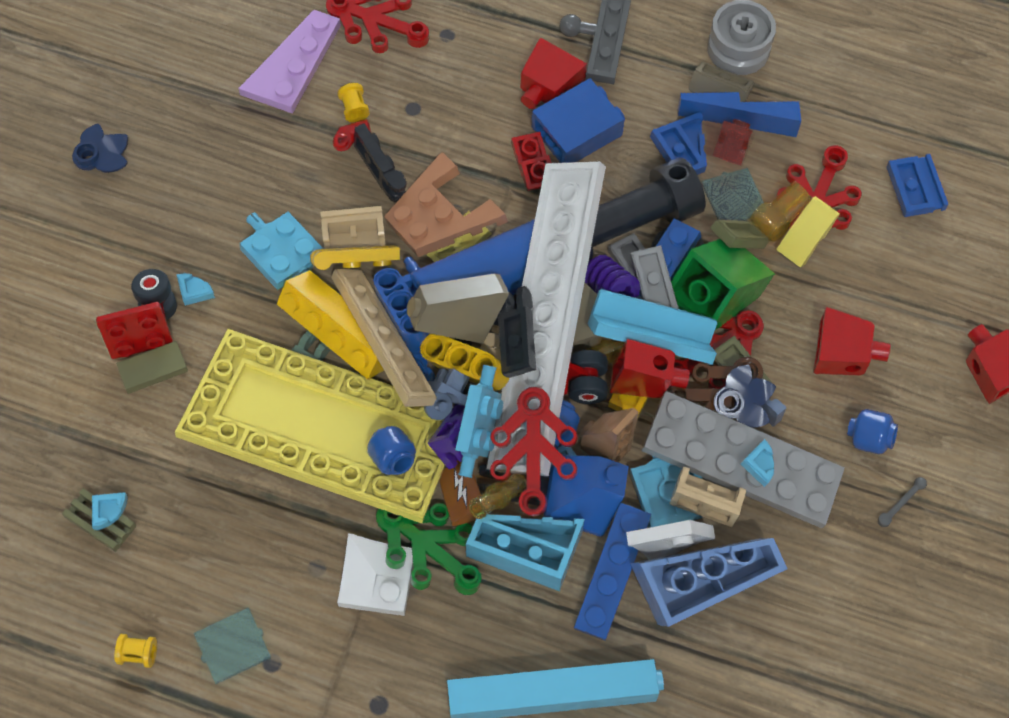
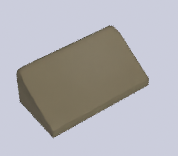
M703 61L693 73L689 90L694 93L739 92L740 102H746L755 82Z

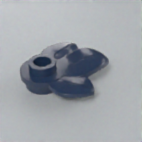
M98 123L88 127L82 132L80 143L74 148L72 159L75 166L81 170H93L96 168L104 173L123 169L128 164L127 160L122 156L128 145V136L126 134L104 135Z
M748 364L741 365L729 372L725 387L719 389L714 396L713 405L716 412L721 415L735 418L738 422L751 428L761 427L770 423L768 414L761 406L770 399L776 386L765 379H752L750 366ZM727 396H732L735 400L734 405L730 408H726L724 405V399Z

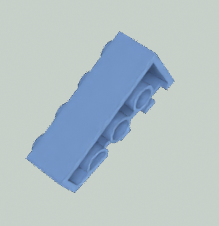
M759 538L630 563L657 625L667 627L787 570V566L774 538Z

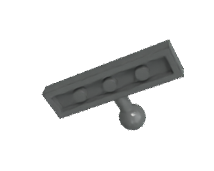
M602 0L597 24L581 22L580 18L574 14H567L561 19L559 28L562 34L567 37H575L579 33L594 35L586 80L591 78L592 81L614 85L631 0Z

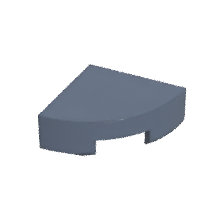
M778 399L768 400L761 406L768 414L772 427L782 420L786 411V406Z

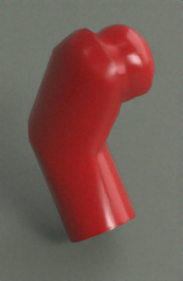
M368 119L341 126L333 138L334 148L341 152L350 149L354 143L355 127L364 123L370 133H372Z

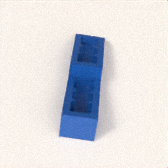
M739 92L681 93L677 109L678 116L682 117L701 112L704 121L797 137L801 124L799 101L740 102Z

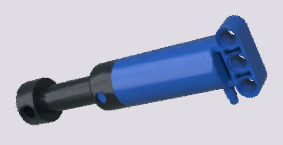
M682 157L676 158L653 168L650 171L649 184L598 206L589 260L593 259V247L659 218L665 217L670 223L674 218L682 222L704 212L706 207L705 194L692 165ZM535 219L422 268H419L412 257H406L404 264L409 274L403 277L393 268L381 269L375 274L373 282L376 295L411 353H420L422 341L430 334L415 331L407 315V304L410 298L414 297L419 285L495 273L501 275L508 292L512 296L516 295L517 288L522 287Z

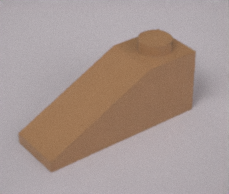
M634 408L604 413L596 422L590 420L581 431L582 440L580 448L589 456H601L619 463L631 449L639 412Z

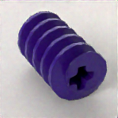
M599 255L588 261L585 283L597 295L599 290L603 289L634 298L639 296L640 282L611 257Z

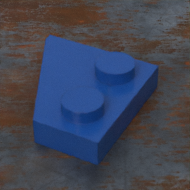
M701 112L652 130L650 138L666 162L682 157L692 165L697 175L705 172L707 159L704 152L705 137L702 134L703 115Z

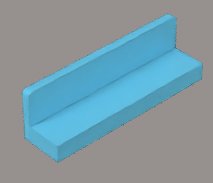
M603 289L599 290L587 323L594 335L625 342L627 339L673 351L676 356L713 365L717 354L710 345L717 326V321L714 318Z

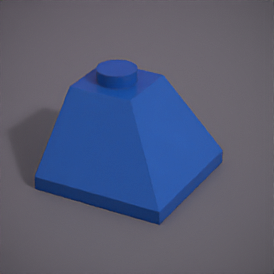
M563 455L566 459H571L575 462L578 473L574 479L564 480L557 473V468L553 464L551 465L546 495L547 507L543 517H553V520L574 521V518L585 519L583 531L601 537L605 534L625 496L629 466L601 456ZM571 464L563 465L561 469L562 474L570 475L573 472V466Z

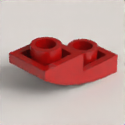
M540 131L512 138V148L527 190L531 191L541 188L545 165L551 163L550 156L546 154Z

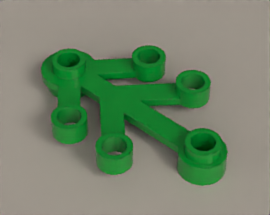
M441 503L434 504L430 510H427L423 523H432L435 526L445 525L449 519L446 505ZM378 509L376 522L381 530L387 533L388 550L385 562L388 567L400 569L405 564L406 552L401 547V533L411 541L413 562L411 584L414 588L424 590L431 583L432 574L426 564L427 554L455 577L454 587L459 593L472 595L478 591L482 579L480 571L472 565H462L438 545L457 543L460 546H466L469 537H461L459 533L467 532L470 535L473 528L470 524L458 525L455 530H419L413 525L419 522L404 518L401 515H397L398 518L391 519L387 515L393 513ZM441 512L445 516L442 518H438L434 515V513ZM397 554L402 559L394 561L390 556ZM417 575H424L427 580L418 581L415 577ZM463 575H472L474 579L467 580L463 577Z

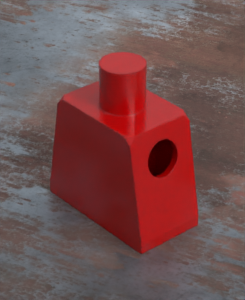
M540 38L521 72L520 88L525 92L521 97V102L527 108L535 109L540 101L547 103L581 84L586 78L587 63Z
M826 307L819 324L813 373L863 375L871 359L888 361L891 344L873 340L875 325L872 322Z
M980 324L968 333V337L976 347L972 349L967 357L966 364L986 401L991 404L1009 393V329L992 336L986 327Z
M627 339L613 363L610 393L662 398L669 386L686 389L690 371L674 367L675 353L673 351Z

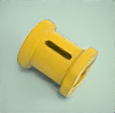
M349 83L338 90V97L343 101L345 107V119L349 122L364 120L370 114L369 107L364 103L362 96L364 89L359 83Z
M121 633L117 638L114 659L116 664L123 665L125 662L144 664V667L151 668L156 658L157 639L156 637H148L147 640L129 638L127 634Z

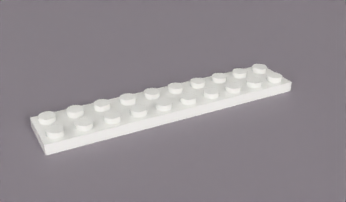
M600 161L548 163L545 165L522 286H527L532 294L533 308L531 310L536 370L509 378V382L502 388L501 400H503V411L501 417L496 419L495 428L501 427L518 410V397L523 390L529 387L543 389L550 398V410L558 418L560 417L606 166ZM532 399L528 407L535 410L540 406V401ZM541 420V435L554 446L556 433ZM527 421L511 434L512 440L507 447L498 448L494 446V449L489 454L487 469L490 470L494 461L501 460L527 434ZM499 432L496 435V442L503 443L507 438V434ZM541 453V476H549L551 462ZM527 454L511 469V473L527 475ZM498 465L495 471L504 473L507 470L505 465Z

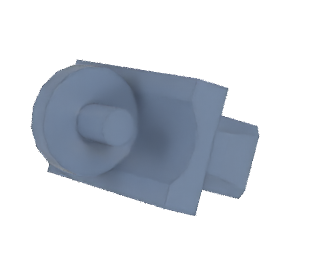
M440 368L434 381H428L437 399L433 406H424L427 416L434 420H443L451 413L452 404L465 406L467 395L463 394V391L470 378L455 369H449L448 371Z

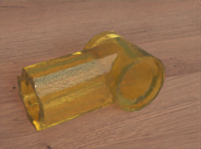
M794 181L772 202H765L760 205L751 215L750 221L769 238L770 242H775L788 231L791 225L790 222L805 209L812 200V197L799 183Z

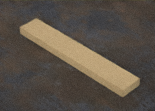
M335 269L331 277L404 406H433L437 399L434 391L363 271L359 269Z

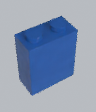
M591 78L532 111L533 130L535 132L540 131L543 142L560 163L577 162L623 135L625 117L622 111L617 106L614 107L604 89L601 86L597 87Z

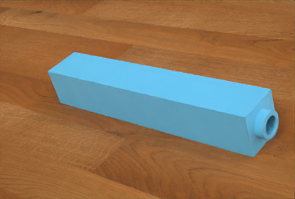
M654 659L447 680L451 718H500L656 702L659 691L664 690L662 670H656Z

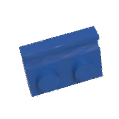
M926 154L925 157L921 158L914 156L888 162L886 168L904 217L933 213L934 210L941 209V211L946 210L948 201L930 154Z

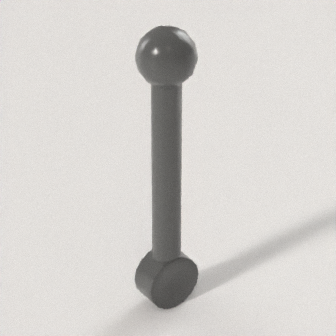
M923 477L916 478L914 486L887 513H882L879 516L878 524L881 527H888L892 522V517L918 490L926 488V479Z

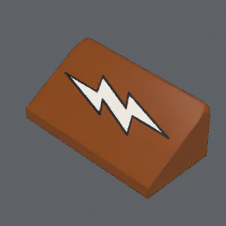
M459 460L455 468H445L439 480L452 526L474 522L478 514H484V504L474 473L472 478L458 475L461 467Z

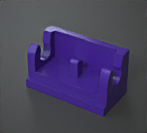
M454 405L451 413L447 415L428 442V445L448 469L455 468L458 464L457 460L462 463L463 455L460 451L455 450L465 406Z

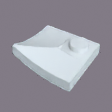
M693 520L626 532L628 546L636 548L649 560L675 555L692 545L715 539L713 525Z
M348 534L343 574L337 601L338 606L405 616L413 571L412 549L401 546L406 552L405 564L400 569H392L385 562L388 550L387 543ZM397 554L390 556L394 561L402 559Z

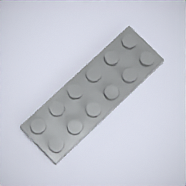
M665 391L661 398L641 450L682 469L683 467L690 468L689 472L733 491H739L740 487L746 489L745 496L819 528H823L827 523L845 468L668 391ZM764 439L772 448L774 460V475L765 487L741 465L743 460Z

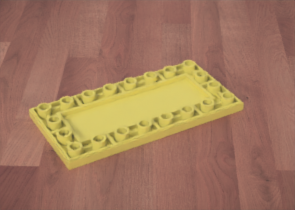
M227 329L175 430L177 438L386 510L387 512L401 515L404 518L423 523L445 468V464L428 445L429 440L444 419H431L425 413L424 406L405 407L392 385L372 378L367 380L361 374ZM397 426L414 443L416 456L412 467L407 472L400 475H386L370 459L367 453V446L372 435L378 429Z

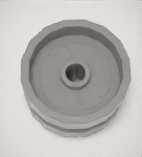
M735 0L719 8L713 18L708 40V55L712 63L721 69L737 75L752 74L765 66L770 56L776 33V22L771 12L763 5L751 0Z

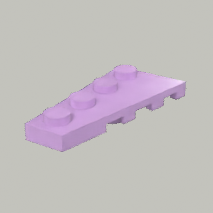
M313 10L238 88L240 95L293 114L341 26L340 18Z

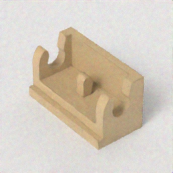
M382 206L320 212L324 249L386 246Z
M683 467L679 473L669 504L732 527L740 515L746 489L740 487L739 491L735 492L689 474L690 468Z

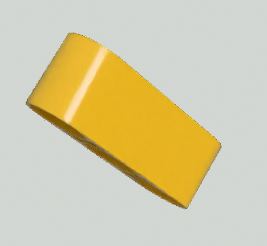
M429 334L421 343L420 353L422 357L439 369L444 368L448 371L449 369H455L470 378L469 382L479 384L483 365L497 368L492 385L494 391L501 390L509 382V378L505 377L501 372V362L488 352L436 334Z

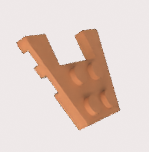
M443 152L436 157L384 216L387 224L418 257L454 244L455 238L470 233L472 236L482 233V228L494 223L497 226H501L508 222L506 214L491 199L466 216H463L437 190L460 174L457 166Z

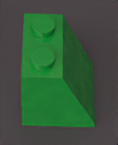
M721 239L692 248L671 283L678 309L714 318L717 321L715 328L717 330L758 299L775 273L746 248H729Z

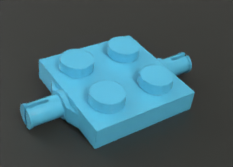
M255 212L252 213V216L249 215L246 222L256 232L239 243L240 250L277 290L284 287L286 280L313 269L314 266L310 262V254L316 249L323 248L289 212L267 224Z
M483 365L479 384H470L455 449L463 455L460 472L458 473L460 476L472 478L476 459L479 456L488 458L489 451H492L495 446L490 436L495 428L496 419L501 417L503 411L502 394L493 390L494 387H492L496 367Z
M652 456L653 459L646 465L630 469L629 474L643 511L652 514L648 524L649 528L703 518L700 515L669 504L682 468ZM689 472L690 475L702 479L701 476Z

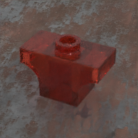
M733 119L732 123L724 121L712 156L743 166L755 136L754 131L749 129L751 124L737 119Z

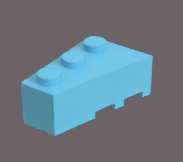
M478 514L466 542V557L560 591L582 535L585 519L574 518V521L553 520V517L528 519L512 515Z

